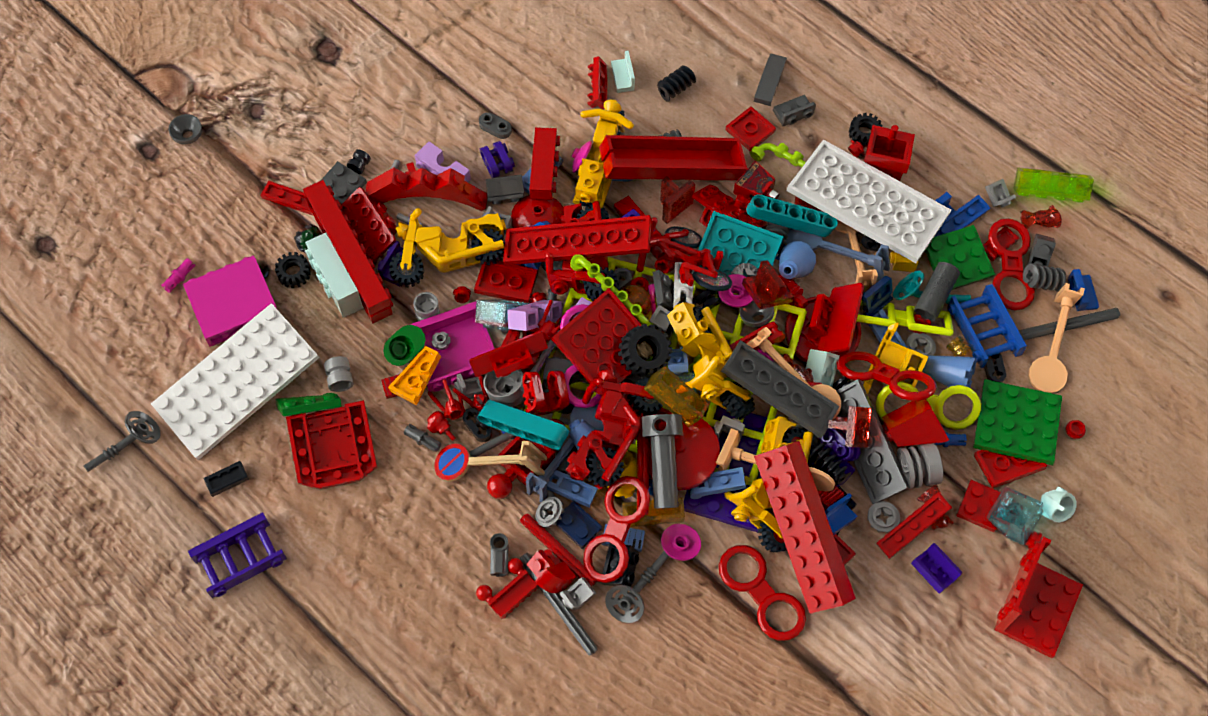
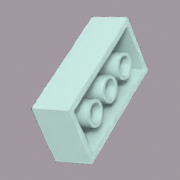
M324 233L306 241L307 250H305L308 261L312 269L317 273L316 276L320 284H323L327 297H332L342 317L344 318L363 309L359 292L327 234Z

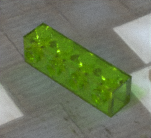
M1017 167L1013 189L1021 196L1035 194L1039 198L1053 196L1057 200L1071 198L1072 201L1083 202L1084 200L1090 201L1094 179L1090 175Z

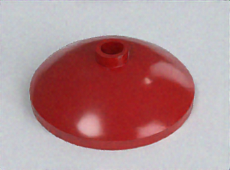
M528 195L514 206L511 213L512 227H528L542 221H548L550 224H561V215H564L563 206L554 197L552 200L530 199V195Z

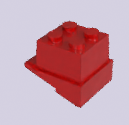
M872 125L864 162L900 181L903 173L907 174L910 165L915 134L898 131L899 127L897 125H893L891 129Z

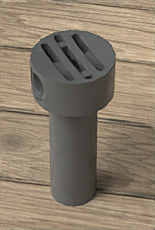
M659 414L642 416L643 438H651L654 509L678 508L675 437L683 436L682 415ZM665 421L666 428L663 431H659V424Z

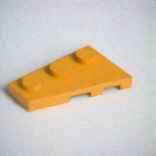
M425 346L390 384L389 390L417 405L441 359L439 352Z

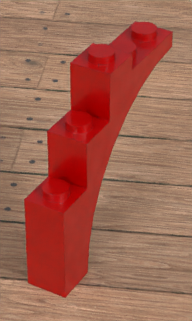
M393 167L368 181L366 185L367 195L372 201L378 203H385L400 198L431 197L459 202L483 211L486 209L488 195L481 189L464 181L465 175L452 168L438 175L420 168L407 175Z

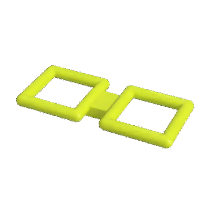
M888 303L882 308L887 310L888 319L858 314L856 321L887 327L898 322L900 326H906L909 330L945 336H952L954 334L950 312L941 310L938 318H944L945 328L915 323V306H907L906 311L895 310L893 303Z

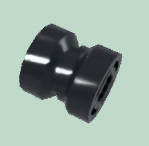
M356 149L353 153V158L348 161L347 167L361 175L365 170V165H368L371 157L365 151Z

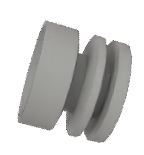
M521 369L512 372L506 377L497 378L494 370L486 373L483 383L490 400L518 410H523L526 407L524 405L526 400L523 398L524 392L520 390L523 383V372Z
M934 443L919 445L917 451L914 447L898 449L896 458L910 488L908 489H913V487L920 488L922 482L926 486L942 483L943 465L938 448Z

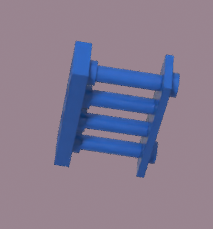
M993 284L985 286L982 296L959 303L955 296L951 297L948 311L957 322L972 351L973 358L977 359L980 368L985 367L988 357L1008 350L1012 351L1015 357L1023 355L1027 345ZM983 303L987 304L990 312L968 319L963 312L964 309ZM990 319L995 320L998 324L997 328L975 334L971 326ZM1000 334L1004 335L1007 341L1005 344L986 350L983 349L980 343L982 340Z

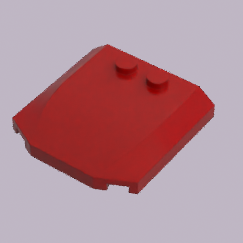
M364 400L348 403L340 408L286 417L299 485L321 490L361 481L377 468Z

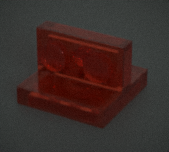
M667 176L661 181L660 201L663 204L662 220L666 224L693 204L694 199L692 195L695 192V183L691 179L680 188Z
M768 260L761 261L757 275L743 278L742 285L760 310L793 302V294Z
M849 406L848 417H836V420H828V428L846 430L845 447L868 448L871 408Z

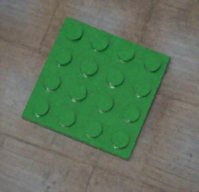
M984 379L980 399L981 411L977 419L973 448L1053 466L1062 396Z

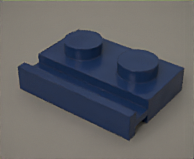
M884 276L863 293L861 299L862 308L865 311L863 315L874 316L893 300L891 296L893 293L892 278Z
M572 501L564 509L565 512L560 515L562 519L557 520L556 526L583 549L602 530V526L577 503Z

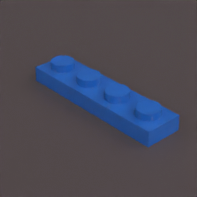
M977 195L948 216L934 237L967 227L988 212L990 207L980 195Z

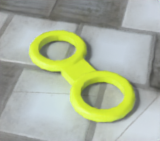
M898 382L897 384L906 391L919 392L909 383ZM889 385L880 391L876 399V412L880 419L887 415L884 410V402L886 397L892 393ZM962 385L950 386L943 390L939 396L932 395L927 399L939 422L946 428L954 430L965 429L972 425L978 419L981 411V401L977 393L971 388ZM954 394H964L972 400L973 408L971 413L961 421L949 420L943 414L944 402Z

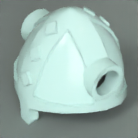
M1059 486L1056 490L1044 493L1041 497L1042 515L1058 523L1068 520L1076 510L1077 501L1075 496Z

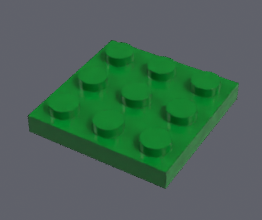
M974 225L934 237L925 250L933 271L939 262H947L958 268L960 275L952 290L995 276V272Z

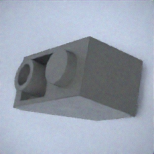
M1036 233L1027 265L1048 266L1056 245L1055 239Z

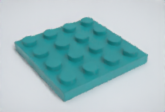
M713 211L698 251L709 249L713 258L716 257L717 251H723L719 271L726 275H731L734 268L742 263L754 265L758 268L761 275V281L756 289L755 296H761L784 236ZM744 271V273H743V276H745V277H747V278H749V279H750L751 277H754V276H748L745 271ZM702 273L697 274V276L706 278ZM720 276L714 278L715 285L718 286L723 278Z

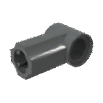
M497 533L490 539V575L504 577L508 575L509 542L504 534ZM503 541L505 545L502 548H496L495 543Z

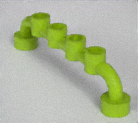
M764 143L759 147L754 146L749 152L750 156L756 161H761L765 156L764 151L770 150L777 157L789 160L793 166L802 168L806 161L802 160L804 156L800 152L795 151L793 154L787 152L789 148L784 143H780L778 146L772 143Z
M580 254L572 257L570 266L574 271H582L585 268L588 276L595 278L601 284V288L604 291L608 288L611 289L641 325L647 324L649 326L652 324L641 313V306L632 304L628 300L626 291H619L614 286V280L611 277H604L600 273V266L598 264H591Z

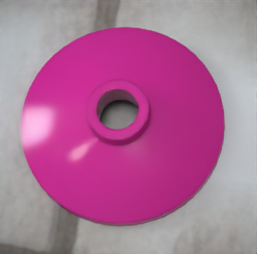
M588 141L580 149L577 147L574 149L571 155L574 158L572 164L573 173H576L580 165H582V158L585 159L587 157L592 141Z
M728 275L732 280V286L726 291H718L720 299L732 307H745L749 305L756 295V288L753 282L743 275ZM722 279L718 286H726L728 283L725 279Z
M673 524L664 530L661 537V545L666 554L671 558L679 561H688L698 555L701 549V539L698 533L690 526Z

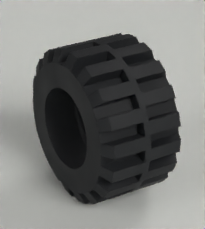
M642 324L633 328L622 337V343L618 347L621 351L618 352V356H622L620 362L621 364H626L625 369L627 371L632 370L631 374H639L640 377L650 376L667 365L666 362L670 361L671 358L669 354L672 353V348H669L671 341L666 339L668 335L661 333L663 329L660 327L655 329V325L652 324L649 326ZM639 340L646 341L652 346L654 354L651 361H646L638 355L636 345Z

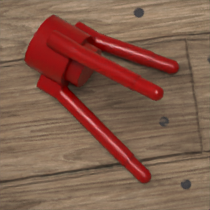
M552 300L549 301L541 320L537 324L540 327L538 331L543 332L547 341L560 330L559 321L563 317L562 315L555 323L550 320L545 322L553 303Z
M480 375L479 381L483 395L475 394L473 401L456 388H453V392L479 412H481L489 400V396L484 389L483 377Z
M443 379L442 382L449 398L445 408L430 391L427 394L443 412L445 418L449 417L451 420L459 419L466 411L463 406V400L459 396V401L453 399L447 381Z

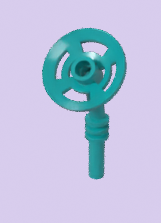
M914 271L904 277L895 287L893 297L896 300H902L909 296L920 298L923 291H920L919 287L924 280V273L922 271ZM949 295L945 303L949 304L952 296H955L958 302H965L971 300V295Z

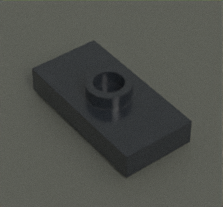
M238 461L203 479L210 495L214 497L249 480V477L242 462Z

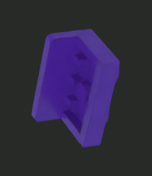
M933 543L911 562L915 569L939 594L962 575V571L936 543Z

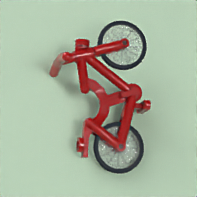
M652 217L650 246H658L671 259L678 257L685 261L681 264L679 270L681 283L693 286L695 280L702 287L713 291H726L731 288L732 280L730 277L719 271L723 251H717L716 257L713 258L709 249L700 251L694 249L700 246L702 237L695 231L685 227H669L665 231V235L662 236L659 231H654L658 219ZM639 253L636 267L638 272L644 270L647 253Z

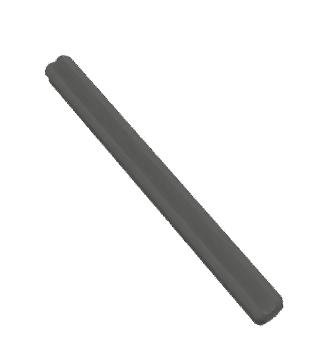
M1112 308L1067 319L1064 331L1118 319L1120 316L1119 309ZM1058 321L1018 331L1023 340L1055 333Z
M526 553L520 557V560L535 581L537 577L526 565L532 557L529 553ZM539 587L589 656L596 653L598 650L597 646L570 609L563 604L559 594L547 592Z

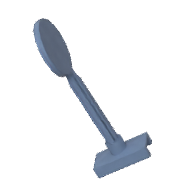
M790 228L788 238L786 239V245L793 241H802L807 243L813 251L817 248H822L865 262L877 270V281L884 277L883 270L888 272L890 270L889 246L881 244L876 255H868L822 240L821 236Z
M598 404L590 408H573L570 414V424L576 419L579 421L584 419L597 430H604L602 420L595 418ZM571 437L545 469L544 475L536 476L530 472L526 477L527 494L531 495L533 491L539 494L540 502L547 498V484L550 481V477L575 446Z

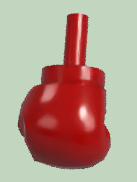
M436 411L428 417L427 428L431 433L439 432L442 435L445 432L452 441L456 439L449 431L451 425L442 412Z

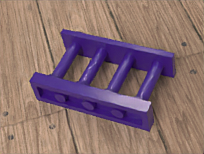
M263 512L188 550L191 559L196 564L198 562L202 563L212 586L206 588L207 593L212 598L224 595L227 590L271 567L280 566L287 559L282 549L276 552L265 531L266 527L270 526ZM255 533L259 535L269 555L258 562L247 541V538ZM235 543L240 544L250 565L241 571H238L228 551L229 546ZM216 553L221 554L231 576L222 581H219L209 560L210 556Z

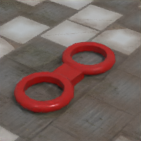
M1010 218L1000 219L993 223L988 235L990 246L1002 259V271L995 276L992 284L1006 309L1014 311L1023 310L1030 306L1035 296V288H1030L1028 283L1023 281L1022 256L1030 249L1031 237L1026 227L1017 220ZM1001 227H1011L1017 230L1023 240L1022 247L1015 251L1003 248L997 240L998 229ZM1004 278H1017L1024 284L1026 298L1023 301L1012 302L1004 297L1000 289L1001 281Z
M863 351L849 352L842 355L837 361V370L846 378L852 380L860 379L861 381L875 379L888 384L893 394L901 399L909 401L925 400L934 395L937 389L936 382L931 376L915 370L900 372V369L882 363L877 356ZM852 360H864L873 364L875 368L868 372H855L848 369L845 364ZM916 379L924 382L928 388L920 392H910L900 388L897 384L901 380Z
M621 477L614 484H611L606 491L604 503L606 511L610 516L605 533L596 536L588 543L583 557L585 570L597 582L609 583L616 581L624 574L628 567L629 554L624 544L631 524L642 519L650 505L649 490L644 482L636 477ZM633 485L640 492V506L632 515L622 516L614 507V495L622 486ZM609 542L618 549L620 560L613 572L604 575L596 571L593 566L592 557L595 549L600 544Z
M736 545L727 549L719 562V575L729 588L739 592H747L759 606L757 620L761 630L768 637L778 641H788L797 637L804 629L806 623V613L801 602L790 594L776 593L765 580L767 574L766 561L755 548L747 545ZM737 554L751 556L758 564L759 572L757 577L748 583L735 581L727 571L728 561ZM775 602L790 604L797 613V624L787 632L774 630L766 620L765 613L767 608Z

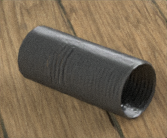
M947 262L938 263L914 308L916 314H920L922 318L929 319L930 321L937 319L960 275L958 268Z

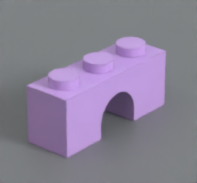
M431 142L424 145L414 155L418 169L424 168L438 175L452 168L465 175L464 181L469 182L471 180L470 170L457 161L448 167L440 166L444 161L443 151Z
M541 300L507 310L508 328L523 331L538 328L537 324L541 320L550 300ZM553 301L545 322L550 320L554 323L562 316V301Z

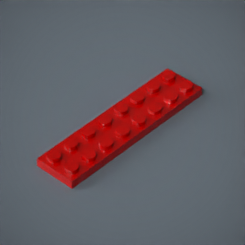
M650 215L506 229L503 263L505 265L545 262V255L547 253L553 255V261L571 260L577 254L585 258L650 253L652 218Z

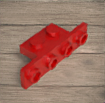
M538 331L469 359V362L476 377L493 370L497 378L506 377L516 370L528 368L534 363L531 355L547 349L548 345L543 332Z

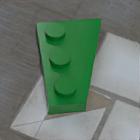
M335 393L275 399L276 406L283 417L342 407L341 399Z

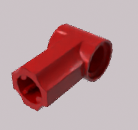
M664 253L661 258L656 260L654 266L656 271L660 270L664 274H668L675 269V262L683 263L685 261L678 257L671 259Z

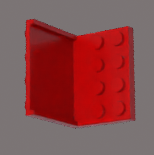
M1043 537L1039 542L1035 541L1032 548H1029L1027 553L1023 555L1019 563L1021 567L1004 607H1001L997 615L998 621L994 630L1053 658L1083 584L1037 563L1041 553L1052 541Z

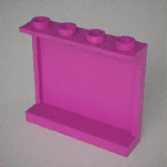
M255 256L245 257L241 261L228 264L221 269L210 271L206 275L183 283L209 347L228 340L271 303L277 309Z
M477 301L409 324L422 329L426 340L424 347L427 346L441 355V359L427 384L428 391L430 392L442 390L444 388L443 379H446L448 385H454V382H457V374L460 373L463 380L476 377L469 359L495 349L480 314ZM446 332L451 342L446 349L439 350L432 345V337L435 333Z

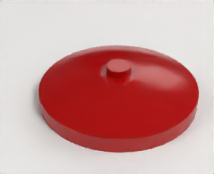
M685 412L669 413L682 415L683 436L675 437L678 490L692 489L703 484L714 473L717 467L716 461L720 454L719 441L712 427L700 417ZM665 421L659 424V431H663L666 428ZM649 438V477L653 480L651 438Z

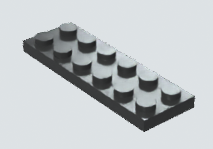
M741 340L721 370L722 373L819 438L824 436L839 408L837 404Z
M857 379L836 390L841 399V409L835 421L838 428L844 429L860 446L861 454L854 461V464L872 504L883 501L910 488L861 380Z

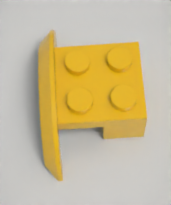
M899 323L890 325L883 336L875 356L882 363L900 369V372L905 370L922 372L928 356L890 341ZM873 364L870 365L868 371H871L875 368ZM873 379L863 383L867 394L872 386ZM905 379L900 382L909 383L915 387L918 380Z

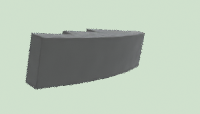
M770 53L754 97V102L771 106L785 67L786 57Z

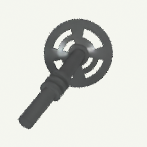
M129 412L125 416L124 422L130 434L115 446L111 445V448L108 447L107 451L103 450L101 455L85 464L84 468L89 472L107 459L110 461L111 457L114 458L115 454L119 455L122 449L136 439L148 444L157 442L161 436L158 424L143 412ZM147 424L152 428L153 431H149Z
M663 551L651 567L646 568L647 571L645 570L644 574H641L640 580L633 588L617 585L607 592L605 598L606 607L614 618L624 623H633L642 617L645 607L639 593L647 583H651V580L654 579L653 576H657L656 572L670 557L665 551ZM617 590H620V592L616 594L615 598H612L613 593ZM618 604L625 611V615L617 611L614 605ZM639 607V612L632 616V613Z

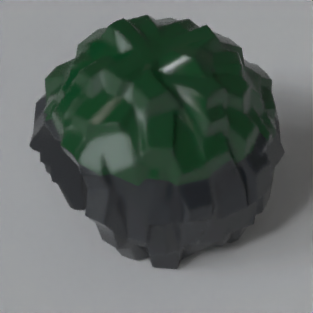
M309 224L304 227L307 230L296 232L294 240L301 252L305 253V250H307L306 241L322 234L316 225Z

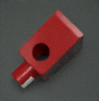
M756 161L737 180L733 191L735 195L741 194L746 199L753 198L758 194L778 199L780 195L773 190L775 178Z

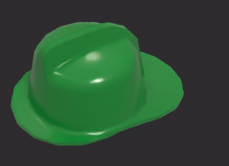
M405 325L396 331L384 344L383 352L386 360L396 366H402L411 361L425 345V334L422 329L415 325Z

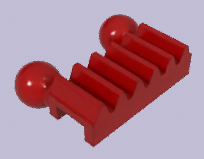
M512 558L508 562V571L512 574H518V576L494 597L492 596V589L488 585H481L476 590L477 598L481 601H486L501 619H505L508 613L517 608L521 602H524L539 587L528 575V572L523 569V562L519 558Z

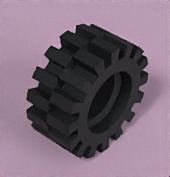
M861 113L857 117L855 116L849 128V138H852L851 140L854 142L858 141L863 147H865V144L868 146L870 133H863L859 128L868 127L872 129V125L883 127L881 120L877 121L878 117L875 115L873 118L871 113L869 116H867V113H863V116Z
M289 252L287 257L283 254V259L279 257L278 263L275 264V272L280 283L287 288L289 285L291 288H295V285L299 288L301 287L300 283L305 285L306 280L309 281V275H311L306 257L304 258L302 254L298 255V252H294V255ZM291 266L300 267V271L294 275L286 273V270Z

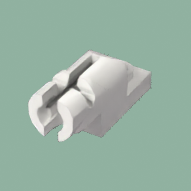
M675 262L673 308L681 303V298H685V303L693 304V286L681 283L679 270L682 262Z

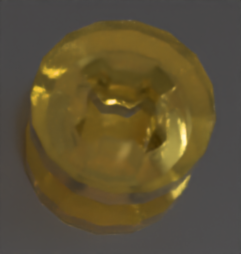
M962 336L956 337L946 346L948 351H952L953 356H964L971 349L969 345L964 343Z

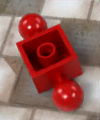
M549 419L551 421H554L565 426V424L559 419ZM516 436L498 456L519 455L522 441L529 440ZM530 441L547 456V460H541L540 468L545 471L555 458V452L547 446ZM501 464L507 471L504 474H495L490 477L487 482L488 493L495 499H504L510 495L512 482L516 478L526 486V477L529 473L536 474L525 465Z

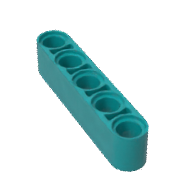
M759 194L755 195L746 207L747 214L752 218L821 237H828L838 225V220L828 213Z
M492 400L486 402L477 417L480 422L487 426L555 450H560L570 433L568 428L562 424Z

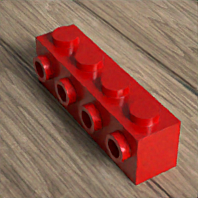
M535 127L529 187L530 199L552 200L553 193H556L557 182H554V177H558V166H555V163L559 162L557 146L561 144V136L557 135V128Z

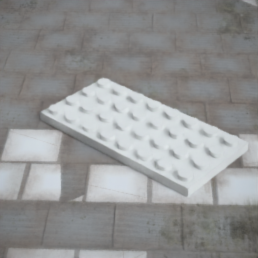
M825 140L820 143L786 190L878 243L889 246V249L914 263H917L951 212V209Z
M271 303L153 401L151 405L192 455L199 460L320 357Z

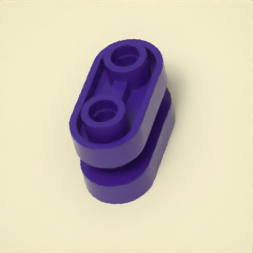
M501 141L493 143L494 149L489 150L488 146L480 148L482 160L491 178L499 177L500 170H503L505 174L513 172L515 163L512 157H508V149L505 143L502 144ZM494 156H497V159L499 161L498 164H496L493 158Z
M828 427L824 436L819 438L821 443L827 442L826 449L832 448L830 452L832 455L837 454V460L855 461L861 454L860 446L842 428Z

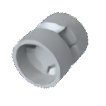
M423 292L415 297L413 305L418 321L440 314L438 299L434 294Z
M338 356L325 361L324 367L328 376L327 383L330 391L342 392L353 387L354 383L352 374L349 371L350 364L348 358Z

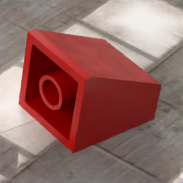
M927 399L911 401L882 417L884 421L882 427L889 441H894L897 447L949 441Z

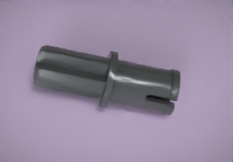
M409 424L404 430V435L415 440L419 446L424 445L434 452H437L441 447V443L429 436L427 431L423 432L412 424Z

